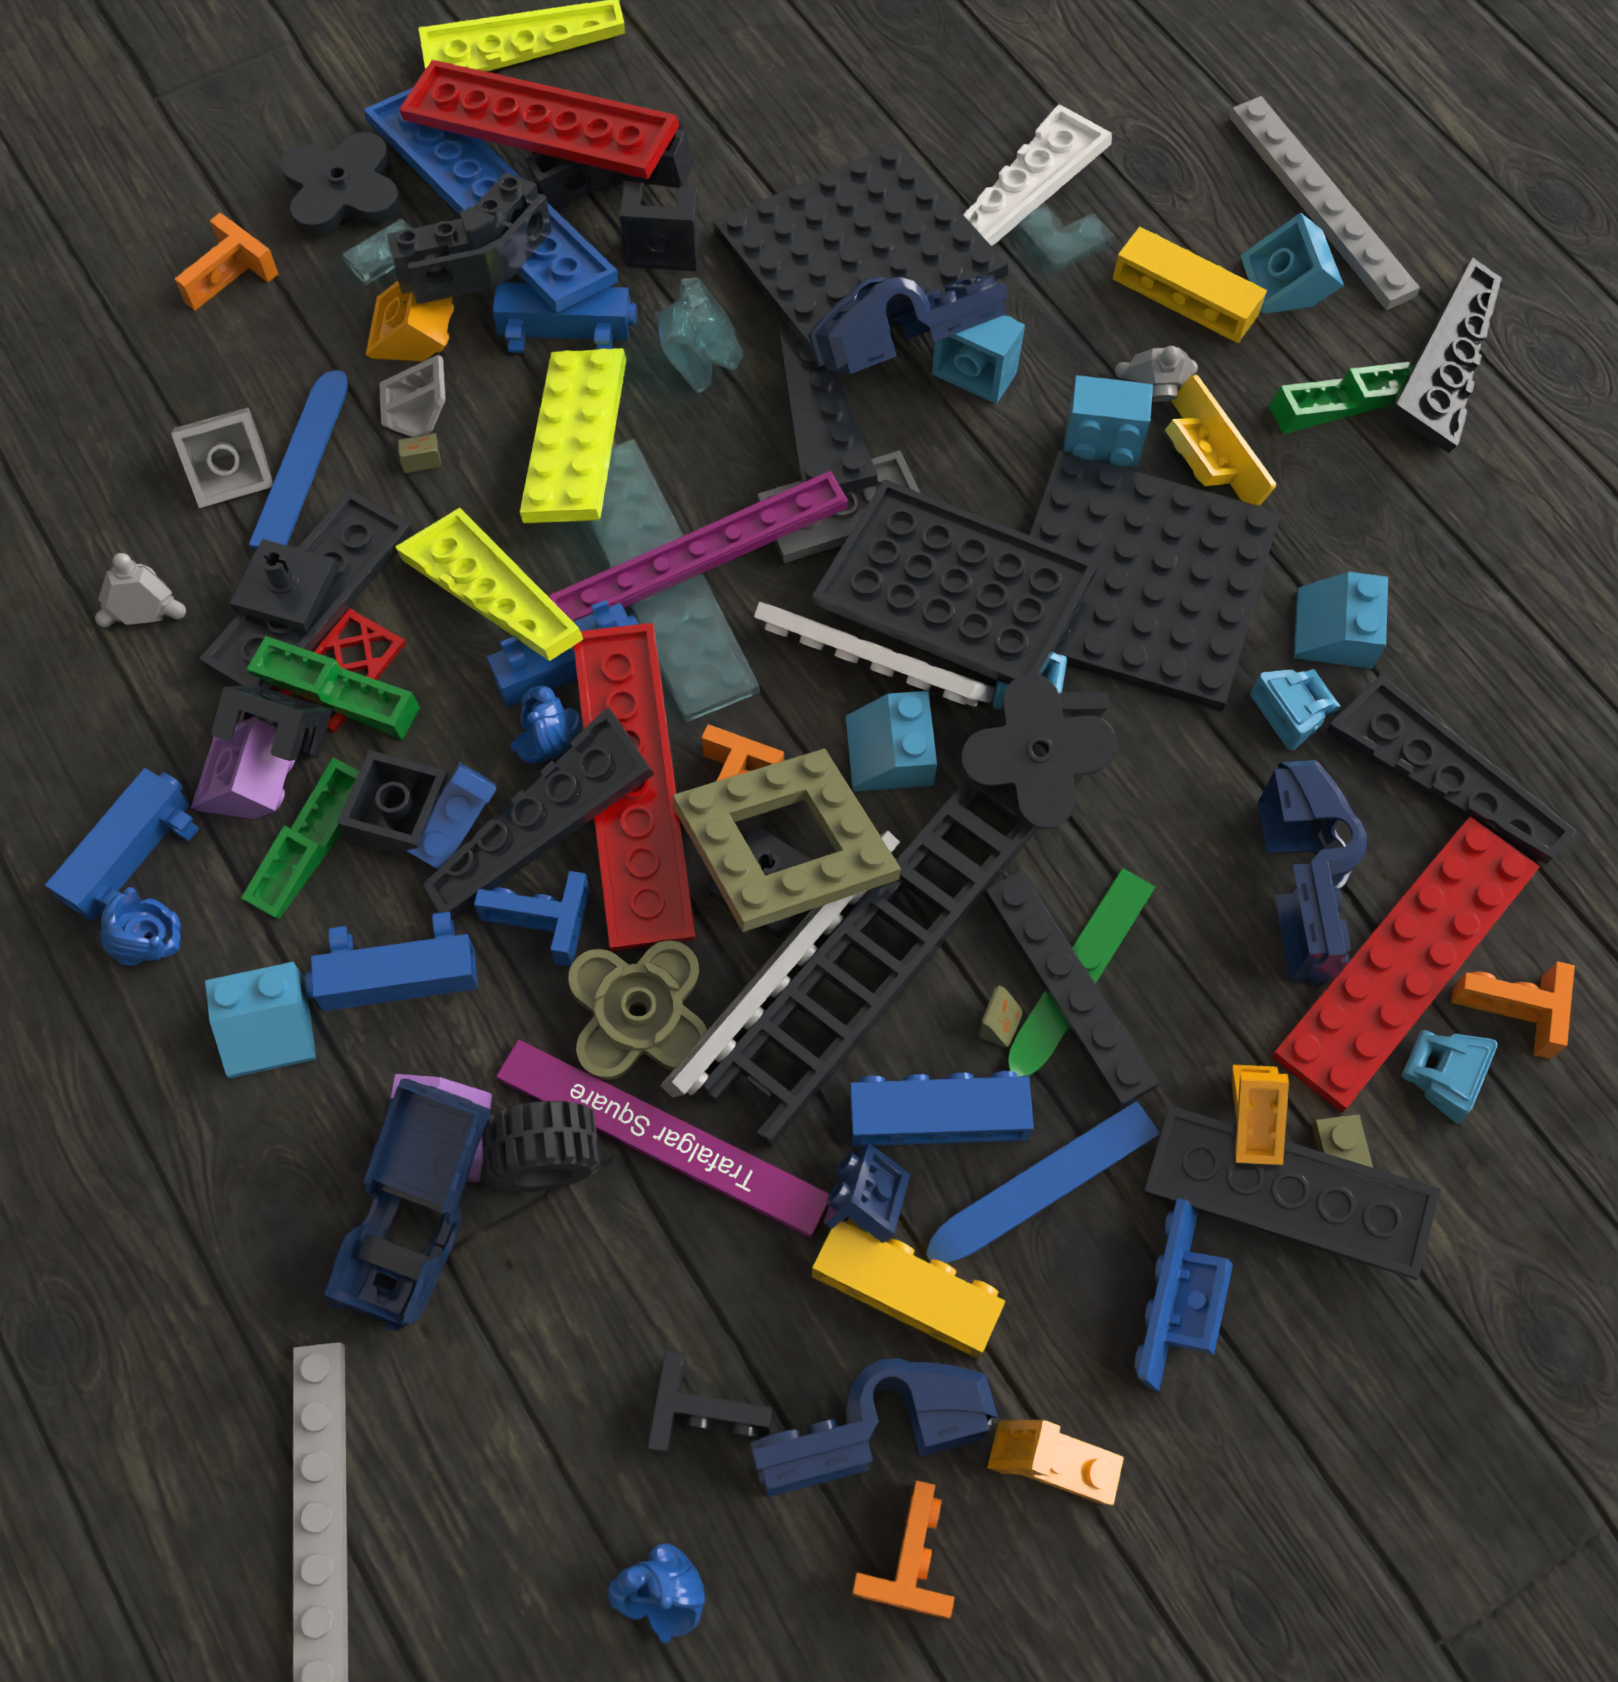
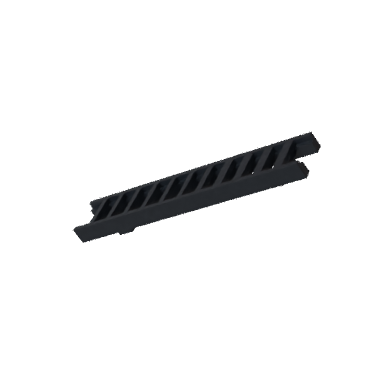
M1083 775L1073 777L1074 786L1079 782ZM967 778L898 857L896 861L901 868L899 880L872 888L735 1045L733 1050L709 1075L702 1085L703 1095L717 1105L743 1074L747 1077V1082L769 1100L771 1097L776 1100L780 1105L757 1131V1138L771 1149L985 894V889L991 887L1038 831L1037 828L1027 824L1020 816L1015 796L1001 786L981 787ZM980 797L1017 823L1006 837L969 811ZM955 827H958L992 852L981 867L944 841ZM930 856L967 882L954 899L917 872ZM903 887H906L941 913L928 930H925L890 903ZM878 916L916 943L901 962L864 935V932ZM852 947L889 974L874 994L837 966ZM825 978L863 1006L847 1026L809 998ZM797 1010H800L836 1038L819 1059L781 1030ZM770 1042L808 1071L791 1092L753 1063Z

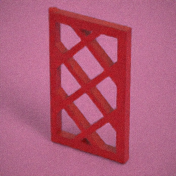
M349 608L313 652L323 655L326 651L335 650L336 661L341 668L351 672L368 669L369 673L366 677L377 680L405 646L406 642L405 639ZM350 621L361 626L362 635L339 639V635ZM386 640L391 643V646L382 657L373 658L370 642ZM364 644L366 660L348 664L343 663L341 648ZM282 689V690L280 691L281 693H284V694H287V695H291V693H292V692H289V691H287V690H285V689ZM302 699V700H305V701L314 703V702H312V701H310V700H308V699ZM336 713L329 720L327 729L335 733L347 717Z

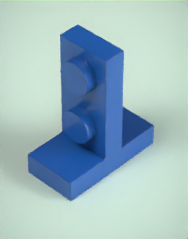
M459 762L439 796L419 847L407 850V852L439 869L456 853L485 803L489 802L496 791L495 783Z
M569 871L562 902H558L556 898L545 894H535L533 897L516 895L515 892L509 889L496 887L492 888L491 891L478 889L474 906L481 921L555 932L551 946L555 964L571 967L577 950L590 887L586 873Z

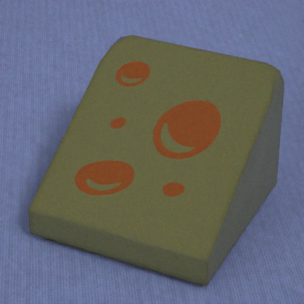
M436 433L398 440L399 457L404 473L442 467Z
M1002 986L995 987L978 1034L980 1035L979 1038L1008 1048L1021 1020L1022 1009Z

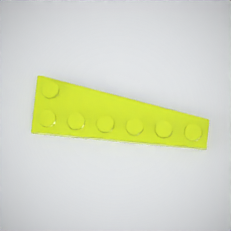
M606 0L420 27L419 33L425 69L433 59L488 72L625 34V27L619 0Z
M458 508L396 546L397 552L404 562L512 636H516L519 641L547 660L554 659L583 640L579 627L461 508Z

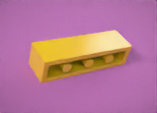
M1142 227L1137 229L1118 254L1113 280L1236 343L1240 342L1258 317L1267 290L1253 282L1247 281Z
M850 1218L847 1223L841 1221L831 1229L812 1267L813 1278L979 1360L1005 1304V1300L997 1297L999 1292L994 1287L979 1280H973L972 1284L956 1277V1270L939 1260L931 1259L929 1264L913 1256L914 1249L899 1240L890 1239L888 1243H882L869 1232L861 1229Z

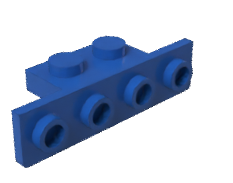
M1177 1198L1174 1211H1170L1166 1219L1165 1234L1168 1240L1165 1254L1160 1255L1156 1263L1155 1277L1158 1285L1155 1299H1151L1146 1308L1145 1323L1148 1327L1144 1345L1141 1344L1138 1347L1135 1356V1370L1138 1373V1379L1150 1390L1154 1391L1160 1390L1169 1346L1214 1355L1233 1264L1227 1258L1190 1252L1198 1213L1186 1199Z

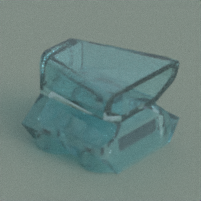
M700 278L681 279L679 300L657 315L660 345L663 353L696 392H702L712 382V363L736 371L744 353L734 335L736 333L726 312Z

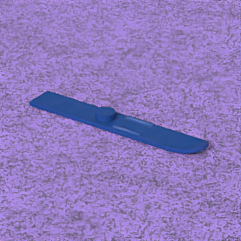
M334 370L327 372L313 386L250 540V548L257 549L262 539L283 545L288 544L347 393L348 379L344 371Z
M1138 1101L1132 1103L950 1218L937 1230L930 1240L926 1252L927 1260L930 1262L931 1259H936L947 1264L959 1261L979 1251L1158 1137L1161 1133Z

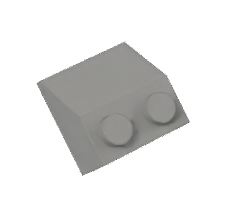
M249 407L173 429L171 435L199 508L273 486L274 483L262 443Z

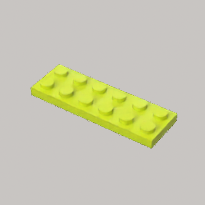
M624 348L551 352L520 508L523 523L600 520L626 365Z

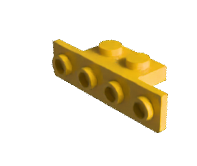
M1197 375L1189 376L1178 391V398L1171 400L1183 419H1173L1165 429L1166 433L1173 441L1175 449L1183 455L1192 468L1194 476L1204 486L1230 484L1243 502L1260 506L1275 489L1276 483Z

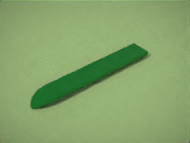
M1122 868L1072 947L1095 984L1155 890V886ZM1046 992L1039 999L1011 1046L1008 1068L1009 1071L1016 1072L1017 1077H1030L1040 1070L1051 1057L1068 1029Z

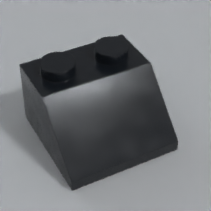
M369 750L337 821L347 842L354 846L387 855L417 849L445 785L448 772Z

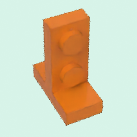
M219 213L210 220L218 245L214 246L208 253L175 278L185 304L194 311L248 268L267 282H270L279 274L270 249L222 213Z
M709 724L701 737L703 756L724 764L717 781L784 761L783 751Z
M1557 961L1541 976L1540 990L1537 985L1528 982L1509 983L1497 980L1495 976L1486 972H1466L1452 987L1451 1003L1537 1023L1533 1055L1552 1059L1567 1046L1575 965Z
M916 1480L913 1485L894 1582L857 1573L851 1596L943 1619L951 1618L955 1597L916 1588L917 1578L922 1580L927 1578L932 1550L923 1548L927 1528L936 1530L942 1500L933 1497L934 1484Z

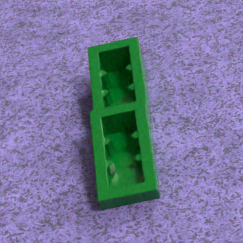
M1405 362L1351 368L1343 379L1280 386L1268 407L1282 434H1287L1393 404L1412 364Z
M267 636L263 639L247 667L249 674L321 706L330 708L339 714L403 741L420 709L418 702L410 691L341 668L335 659Z
M334 757L332 758L291 829L285 825L283 826L241 899L275 918H281L342 834L337 821L359 774L358 770Z

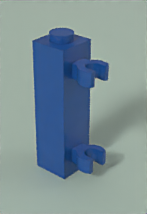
M503 282L496 286L493 315L498 336H505L506 340H509V352L523 353L525 337L592 339L594 344H597L596 350L612 349V340H629L630 326H636L637 305L636 303H630L629 288L607 287L556 313L528 283Z
M607 600L592 605V615L574 621L580 631L638 624L634 615L627 617L621 603L609 607ZM514 636L500 642L502 651L487 656L492 676L507 708L521 703L523 694L531 687L547 686L553 690L578 679L574 646L549 661L524 643L518 644V640Z
M144 768L45 886L60 902L93 922L112 898L122 894L119 892L120 888L169 829L187 841H190L200 829L192 823L193 818L184 812L189 807V803L180 792L183 786L167 773L162 772L158 776Z
M450 912L432 914L435 939L353 950V938L351 934H348L347 926L329 928L331 953L311 956L312 971L306 972V989L309 998L314 997L323 1011L478 989L475 949L468 934L456 936L454 920H451Z

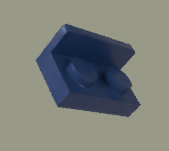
M868 1143L856 1154L848 1153L837 1166L835 1174L838 1176L836 1186L831 1190L826 1199V1204L829 1205L824 1224L833 1229L848 1216L861 1229L869 1232L880 1242L884 1243L895 1234L910 1174L871 1143Z

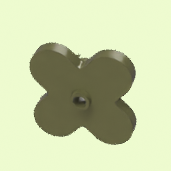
M663 941L652 946L637 964L631 965L616 954L603 949L586 951L575 959L570 967L568 976L570 992L580 1005L594 1015L580 1033L576 1046L578 1062L587 1074L604 1081L617 1079L627 1073L643 1054L649 1056L662 1067L673 1071L706 1033L707 1028L703 1021L682 1004L694 989L699 975L698 960L688 946L677 941ZM634 1006H642L646 1010V1015L640 1017L630 1014V1010Z

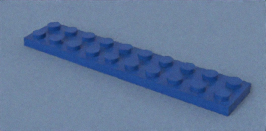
M413 88L364 109L366 121L459 215L460 211L466 210L468 207L473 208L504 173L521 178L482 139L404 121L399 109ZM548 204L552 232L521 266L517 273L558 313L617 283L618 273L589 242Z

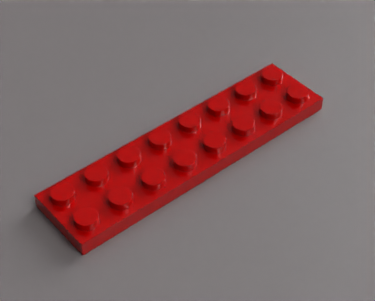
M433 59L399 109L404 121L645 179L650 177L679 128L677 115Z
M654 623L580 631L583 640L574 645L583 728L585 729L599 714L609 707L655 773L594 817L610 951L650 947L663 941H677L680 943L695 941L680 819L672 806L673 795L676 794Z
M1470 816L1271 1057L1343 1113L1540 866Z

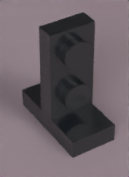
M666 1350L648 1444V1450L651 1454L670 1457L677 1418L684 1419L683 1427L700 1431H711L712 1424L731 1427V1435L742 1438L758 1439L759 1431L770 1433L773 1415L772 1407L681 1393L687 1363L685 1353Z

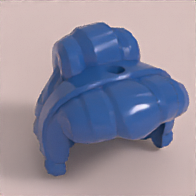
M547 686L531 687L521 698L523 705L520 722L527 731L520 734L511 743L510 749L513 752H518L519 758L525 762L545 763L551 759L561 757L572 747L570 742L582 732L583 724L578 711L573 708L564 709L559 698H556L550 688Z
M129 887L125 889L123 894L112 898L105 906L99 934L101 945L111 958L116 959L122 965H138L143 960H160L162 957H168L177 953L181 941L179 931L182 928L175 912L169 910L163 903L155 899L140 901L136 890ZM152 936V938L146 939L145 937Z
M664 1543L657 1545L650 1552L648 1561L638 1562L635 1566L624 1569L611 1581L607 1594L610 1606L623 1616L632 1620H638L647 1615L652 1630L659 1635V1641L663 1644L670 1642L672 1636H684L697 1626L706 1600L704 1585L696 1567L678 1548Z

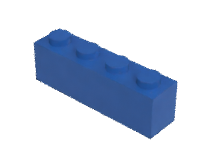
M1012 1071L996 1072L991 1075V1078H973V1075L970 1073H954L948 1075L947 1079L929 1080V1076L923 1074L905 1076L903 1081H885V1078L881 1076H866L860 1078L859 1082H851L850 1086L852 1147L866 1146L868 1143H871L873 1146L1027 1141L1030 1139L1034 1129L1029 1076L1017 1077V1073Z

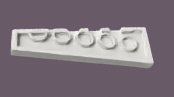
M1059 104L1035 131V138L1029 145L1024 144L1019 149L1017 159L1010 167L1005 166L1001 170L999 180L993 187L986 188L977 198V202L970 206L964 213V216L988 243L993 246L1111 145L1112 133Z
M759 602L754 615L755 618L767 622L765 629L770 632L787 637L790 630L801 635L799 642L819 650H822L824 644L835 647L837 649L834 656L853 663H857L859 657L872 661L870 669L890 677H893L895 671L908 675L906 683L929 691L931 684L945 689L943 697L964 705L968 704L976 707L978 700L991 703L996 690L995 687L952 671L935 666L932 667L922 660L892 652L893 650L884 646L860 640L854 635L772 605Z

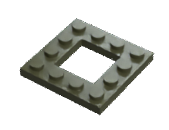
M825 748L673 795L672 806L742 932L899 880L900 866ZM805 800L836 853L765 876L735 822Z

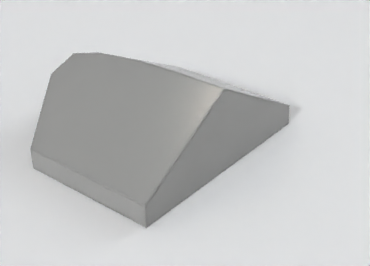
M439 355L380 382L381 425L409 437L428 435L433 430L445 403L443 358Z

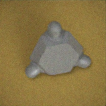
M1167 346L1166 348H1154L1136 354L1130 363H1119L1115 368V374L1118 378L1131 382L1153 384L1152 402H1163L1178 398L1177 389L1183 386L1189 376L1197 372L1198 366L1180 348Z
M118 553L113 557L112 570L106 572L98 599L102 603L100 605L102 609L95 616L96 623L99 626L109 627L116 621H122L126 625L163 620V617L167 616L178 620L185 616V606L173 599L171 590L156 576L151 568L142 564H136L125 553Z

